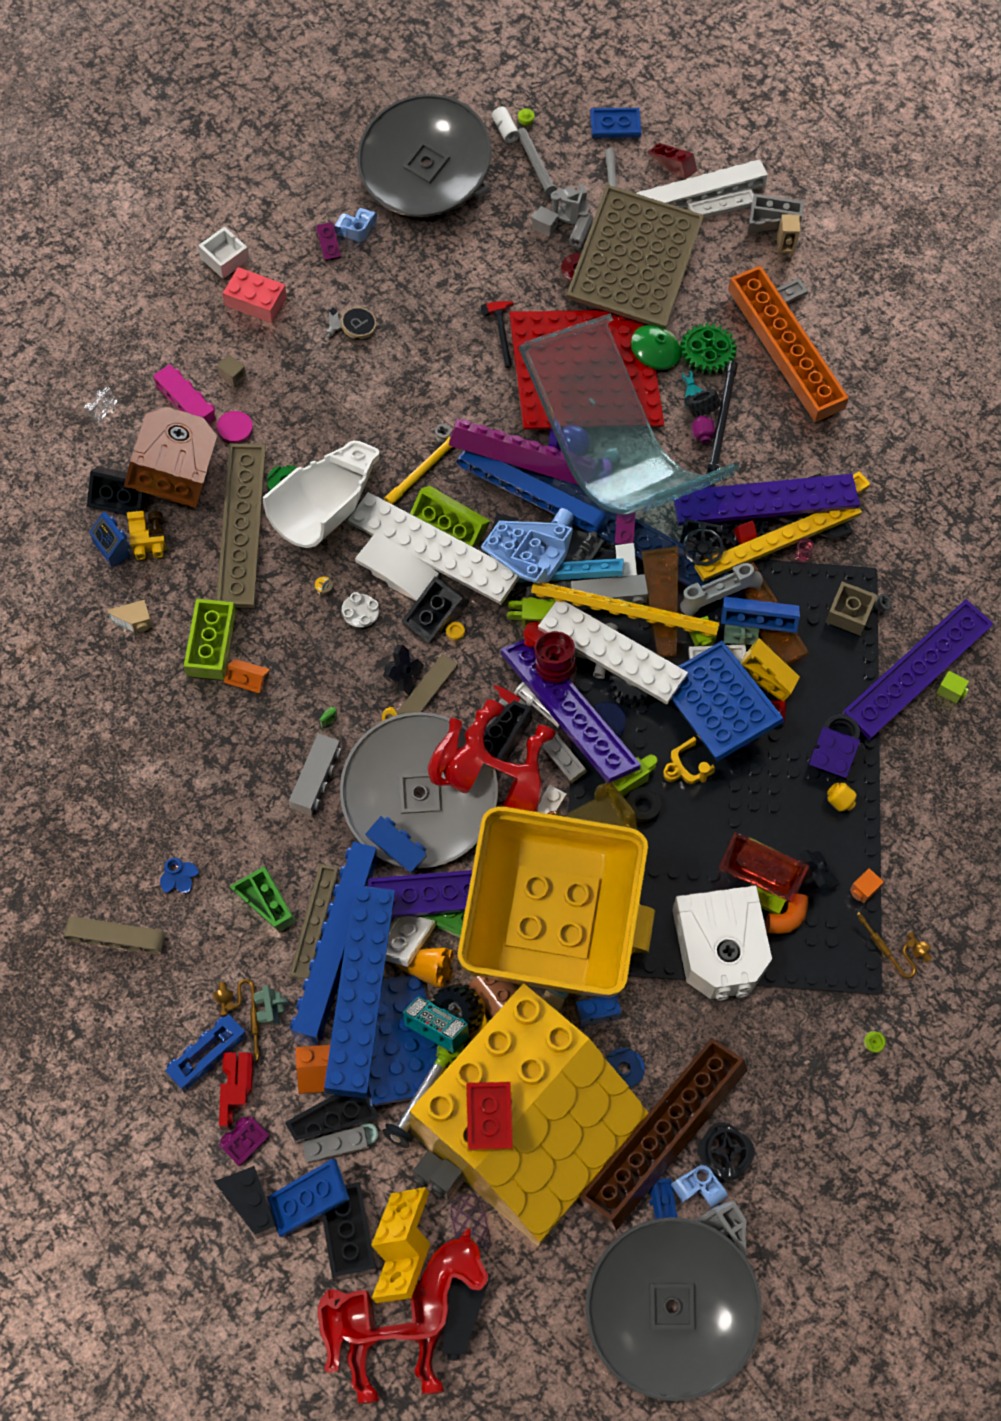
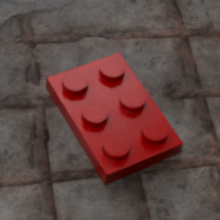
M511 1082L466 1083L468 1151L513 1150Z

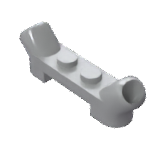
M743 563L733 567V573L703 586H700L698 582L690 585L684 590L685 598L680 603L681 611L685 615L694 616L700 607L724 598V596L726 597L745 588L758 589L763 582L762 575L758 571H754V567L751 564Z

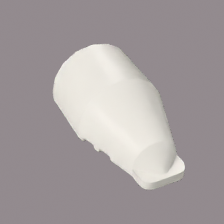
M350 441L344 447L325 455L323 460L318 462L314 460L310 462V466L296 468L263 496L265 513L273 528L284 539L296 546L304 548L317 546L355 510L371 474L372 467L379 460V450L360 441Z

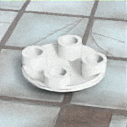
M354 592L342 605L344 620L354 627L363 628L370 626L377 620L379 615L378 602L366 594Z

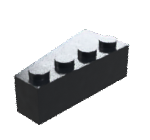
M514 700L497 717V720L492 725L489 724L486 727L484 745L491 756L507 762L533 719L531 708ZM495 769L496 774H497V777H498V775L500 774V771H498V770Z
M332 1095L285 1122V1126L296 1144L361 1126L365 1123L379 1121L380 1117L374 1106H370L368 1095L366 1099Z

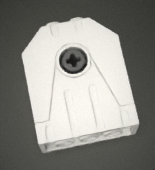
M749 886L676 896L672 911L686 982L708 998H716L718 1001L726 1000L729 998L728 996L736 995L737 998L748 996L762 978L772 960L757 887Z

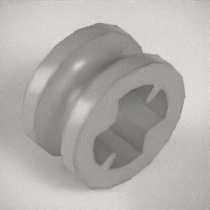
M440 424L435 428V438L439 442H445L451 435V428L446 424Z

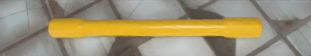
M450 436L400 485L386 495L384 500L393 505L406 490L452 448V446H449Z

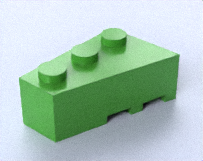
M265 866L229 886L277 931L281 932L297 923L273 877Z

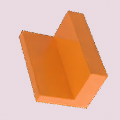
M234 658L227 665L224 683L260 693L263 688L264 678L270 672V669Z

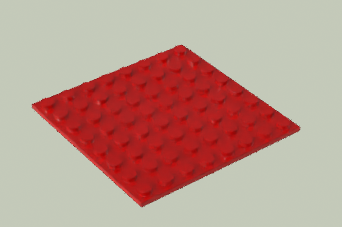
M604 310L509 311L523 430L555 429L552 427V422L559 423V428L561 429L573 425L580 428L664 427L656 369L641 363L631 348V338L634 332L648 324ZM588 399L593 400L595 405H592Z

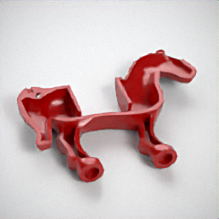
M489 699L486 700L483 709L476 711L474 723L465 732L466 744L462 748H458L462 721L450 718L449 731L436 746L428 764V775L431 783L436 786H451L466 794L473 786L484 763L515 779L503 807L538 812V807L542 800L543 786L539 773V752L546 742L553 740L556 731L548 726L538 725L535 735L527 739L525 763L515 764L504 762L491 756L484 745L485 729L494 717H498L502 713L504 706L501 703Z
M471 1228L466 1229L459 1239H453L442 1245L433 1254L410 1298L412 1322L375 1328L373 1304L367 1290L343 1293L339 1290L331 1289L327 1290L320 1299L317 1311L319 1330L327 1351L325 1371L327 1373L339 1371L343 1339L348 1341L351 1348L347 1353L346 1361L352 1374L351 1388L357 1392L358 1404L379 1402L378 1392L372 1387L367 1376V1359L372 1346L384 1339L411 1340L418 1343L420 1350L415 1367V1376L421 1381L422 1395L444 1392L442 1382L434 1374L432 1356L436 1343L446 1326L449 1312L448 1293L453 1277L458 1278L474 1290L482 1289L488 1281V1274L482 1263L479 1248L470 1237ZM337 1299H340V1301H338V1304H337V1306H336L335 1301H336Z

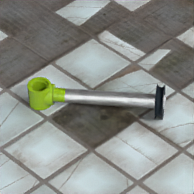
M463 1044L455 1053H451L440 1045L437 1046V1059L397 1125L386 1124V1129L382 1130L387 1139L400 1147H409V1143L413 1141L412 1137L407 1133L410 1128L409 1110L441 1076L447 1065H450L464 1050Z

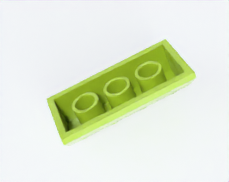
M431 486L420 489L410 512L411 515L474 548L484 537L490 524V520Z

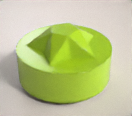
M530 109L520 110L518 113L519 123L531 125L534 122V112Z
M876 1031L867 1033L864 1038L865 1048L874 1053L882 1051L886 1045L884 1035Z

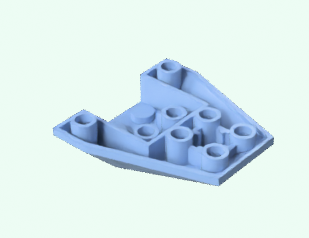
M499 521L482 544L481 549L520 578L534 583H546L551 580L567 556L573 529L558 523Z

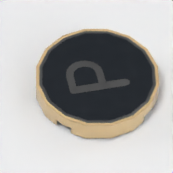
M353 307L343 314L341 326L349 337L365 339L374 333L376 318L372 312L365 308Z

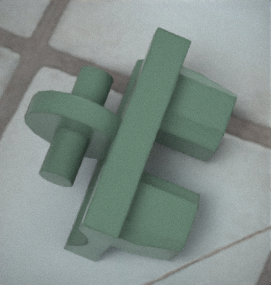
M725 624L723 642L753 645L758 639L759 628Z
M264 985L261 991L253 994L255 1004L258 1006L265 1004L266 1009L257 1012V1020L260 1024L271 1023L274 1026L280 1025L279 1014L284 1013V1006L288 1005L289 1001L287 998H282L281 992L275 993V989L269 988V985Z

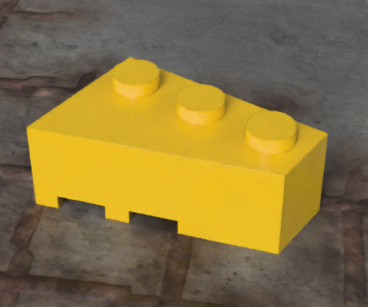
M760 638L756 640L740 661L741 665L759 687L782 701L789 697L800 678Z

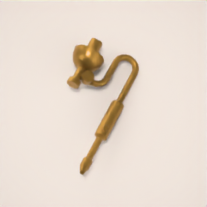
M857 913L858 920L872 935L871 939L883 955L891 960L903 977L912 978L917 972L915 964L906 953L907 948L913 947L914 957L918 958L921 956L926 963L932 959L928 953L931 946L925 941L918 942L914 937L913 931L908 933L906 937L910 938V940H907L903 946L902 954L912 966L913 971L911 974H906L892 957V952L878 933H874L864 916Z
M243 979L238 983V1002L236 1005H233L230 1002L233 997V991L227 990L226 982L218 983L219 991L213 992V998L218 1004H221V1017H226L228 1011L240 1007L242 1003V984L248 983L251 987V1035L254 1037L253 1055L256 1061H258L260 1056L258 1035L260 1033L257 1020L258 1009H256L253 996L255 993L254 983L249 979Z

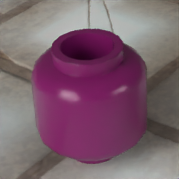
M699 416L692 423L691 428L694 440L701 444L710 443L716 431L714 421L708 416Z

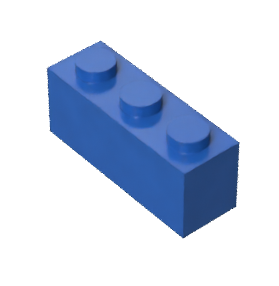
M380 816L366 832V837L412 875L426 859V848L418 842L414 844L409 840L411 836L403 829L401 831L397 830L394 827L396 824L389 817L384 819Z

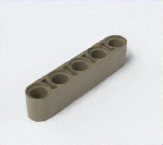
M68 917L63 938L72 942L157 955L161 954L165 933L150 928Z

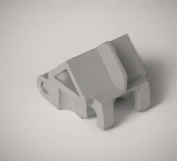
M579 184L578 191L574 187H568L566 189L560 188L551 193V211L559 214L558 220L561 222L575 225L579 215L587 216L590 204L586 201L587 191L583 184Z

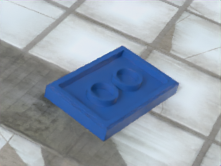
M590 108L592 138L641 137L640 108Z

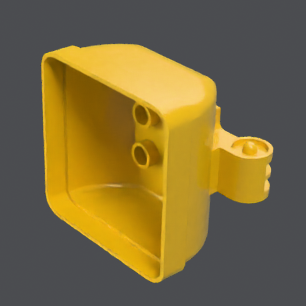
M509 807L489 809L484 813L481 820L460 936L458 960L462 968L470 974L520 985L524 983L531 987L578 995L613 997L621 993L627 982L631 954L649 953L655 915L653 908L639 904L648 850L645 836L638 830L617 825Z

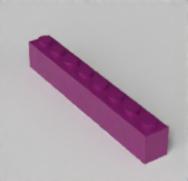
M456 418L449 439V446L586 488L595 469V461L589 457H580L570 451L564 452L553 446L541 445L537 441L525 440L518 435L512 436L505 434L501 430H492L482 424L470 423L466 419L460 420Z

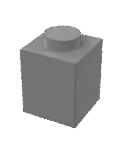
M540 206L538 211H534L532 214V229L550 237L558 226L559 214Z

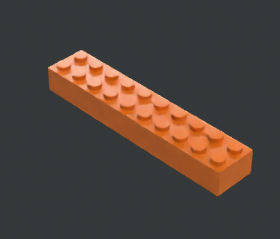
M757 266L731 277L728 291L813 421L818 422L845 410L849 397L762 266Z

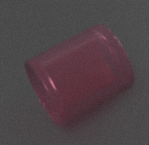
M802 538L798 541L794 556L798 561L805 562L810 559L814 548L813 542L807 538Z

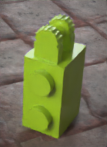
M529 597L523 598V601H509L508 608L522 611L507 612V618L522 620L521 627H526L530 622L541 623L556 600L553 598L537 599Z
M650 754L642 760L637 757L636 759L641 764L640 770L611 783L606 782L605 787L616 801L648 781L649 774L652 770L656 769L658 760L655 755Z

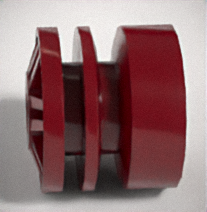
M558 631L547 632L537 639L534 647L537 674L543 680L552 683H559L569 679L575 672L576 666L573 639L569 635Z

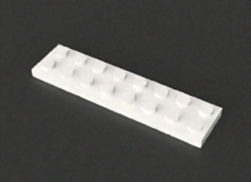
M556 601L538 625V630L543 633L558 631L569 635L573 639L576 652L665 704L670 702L688 676L687 671L565 601Z

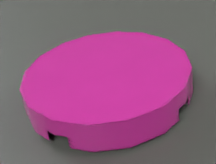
M240 411L227 412L217 422L218 435L226 443H243L250 438L253 430L250 417Z

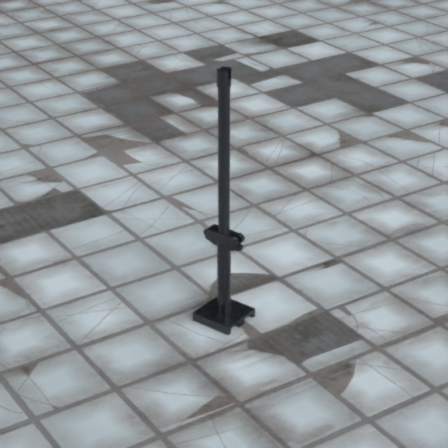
M732 361L727 363L726 379L704 488L715 487L728 410L738 368L737 362H735L734 367H731ZM685 519L680 543L683 544L686 536L697 529H709L720 535L721 525ZM696 533L692 537L700 541L701 533ZM705 533V541L714 537L709 533ZM716 540L711 546L716 547L718 540Z

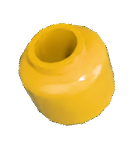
M835 783L827 791L828 802L838 811H850L856 805L857 795L846 783Z

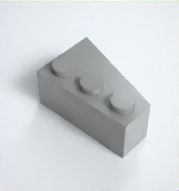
M754 194L747 234L779 229L782 214L799 215L801 223L805 201Z

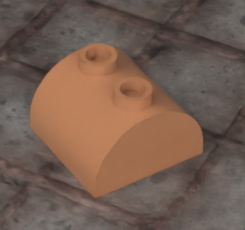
M477 976L469 984V990L474 989L476 991L474 994L479 995L486 1005L485 1015L489 1021L518 990L513 983Z

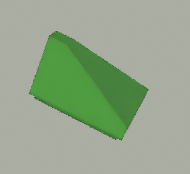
M329 707L321 716L320 724L322 729L337 718L335 707Z

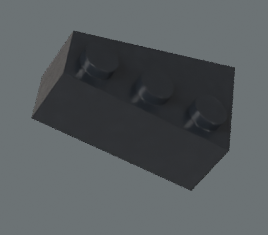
M255 1166L213 1181L257 1239L277 1231Z

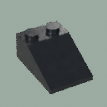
M434 576L402 622L430 644L447 628L448 624L459 617L470 601L446 582Z

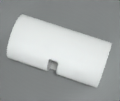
M505 107L495 109L492 113V118L506 143L515 142L519 138L520 133Z

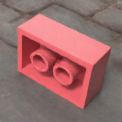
M239 267L223 291L225 306L270 323L273 322L287 298L285 284Z

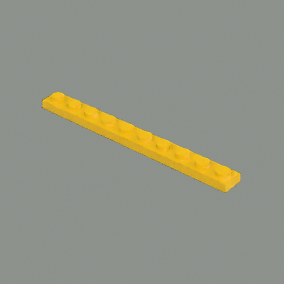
M860 508L817 512L724 551L721 558L712 565L701 566L695 564L694 568L702 581H707L733 570L732 568L737 565L752 562L859 517L862 511ZM718 554L712 556V559H715L718 556Z
M533 583L531 593H535L538 597L545 598L548 596L559 602L570 601L576 606L587 605L594 610H609V613L615 615L622 613L632 619H638V617L646 619L650 623L661 622L667 627L678 626L689 632L694 630L700 631L706 636L717 635L719 627L718 622L549 583Z

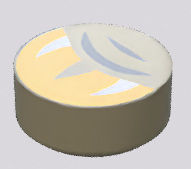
M326 576L317 578L314 583L316 593L322 596L329 595L333 591L332 580Z

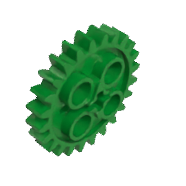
M708 323L705 324V327L699 324L698 328L692 326V331L688 329L681 340V358H685L684 363L690 362L689 368L696 367L695 372L699 369L702 370V374L705 373V370L708 371L709 375H711L713 370L716 374H718L719 369L724 372L729 361L733 363L737 353L736 339H732L733 334L727 335L728 329L722 331L721 325L715 328V323H713L712 327H709Z

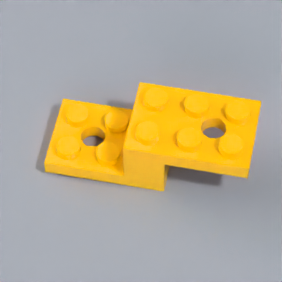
M426 1187L391 1193L371 1244L385 1261L372 1295V1299L376 1303L410 1299L413 1295L431 1245L417 1228L430 1193Z

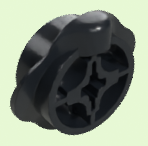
M720 1122L712 1125L700 1140L697 1147V1155L701 1163L709 1167L721 1179L735 1180L740 1178L752 1163L755 1156V1148L752 1141L733 1125ZM720 1135L721 1139L719 1140L718 1148L711 1149L714 1138ZM727 1135L733 1137L738 1142L739 1146L733 1145L730 1141V1137H727ZM725 1148L726 1150H729L730 1153H723L722 1149ZM741 1153L739 1163L732 1168L734 1155ZM713 1157L720 1158L725 1168L718 1165Z

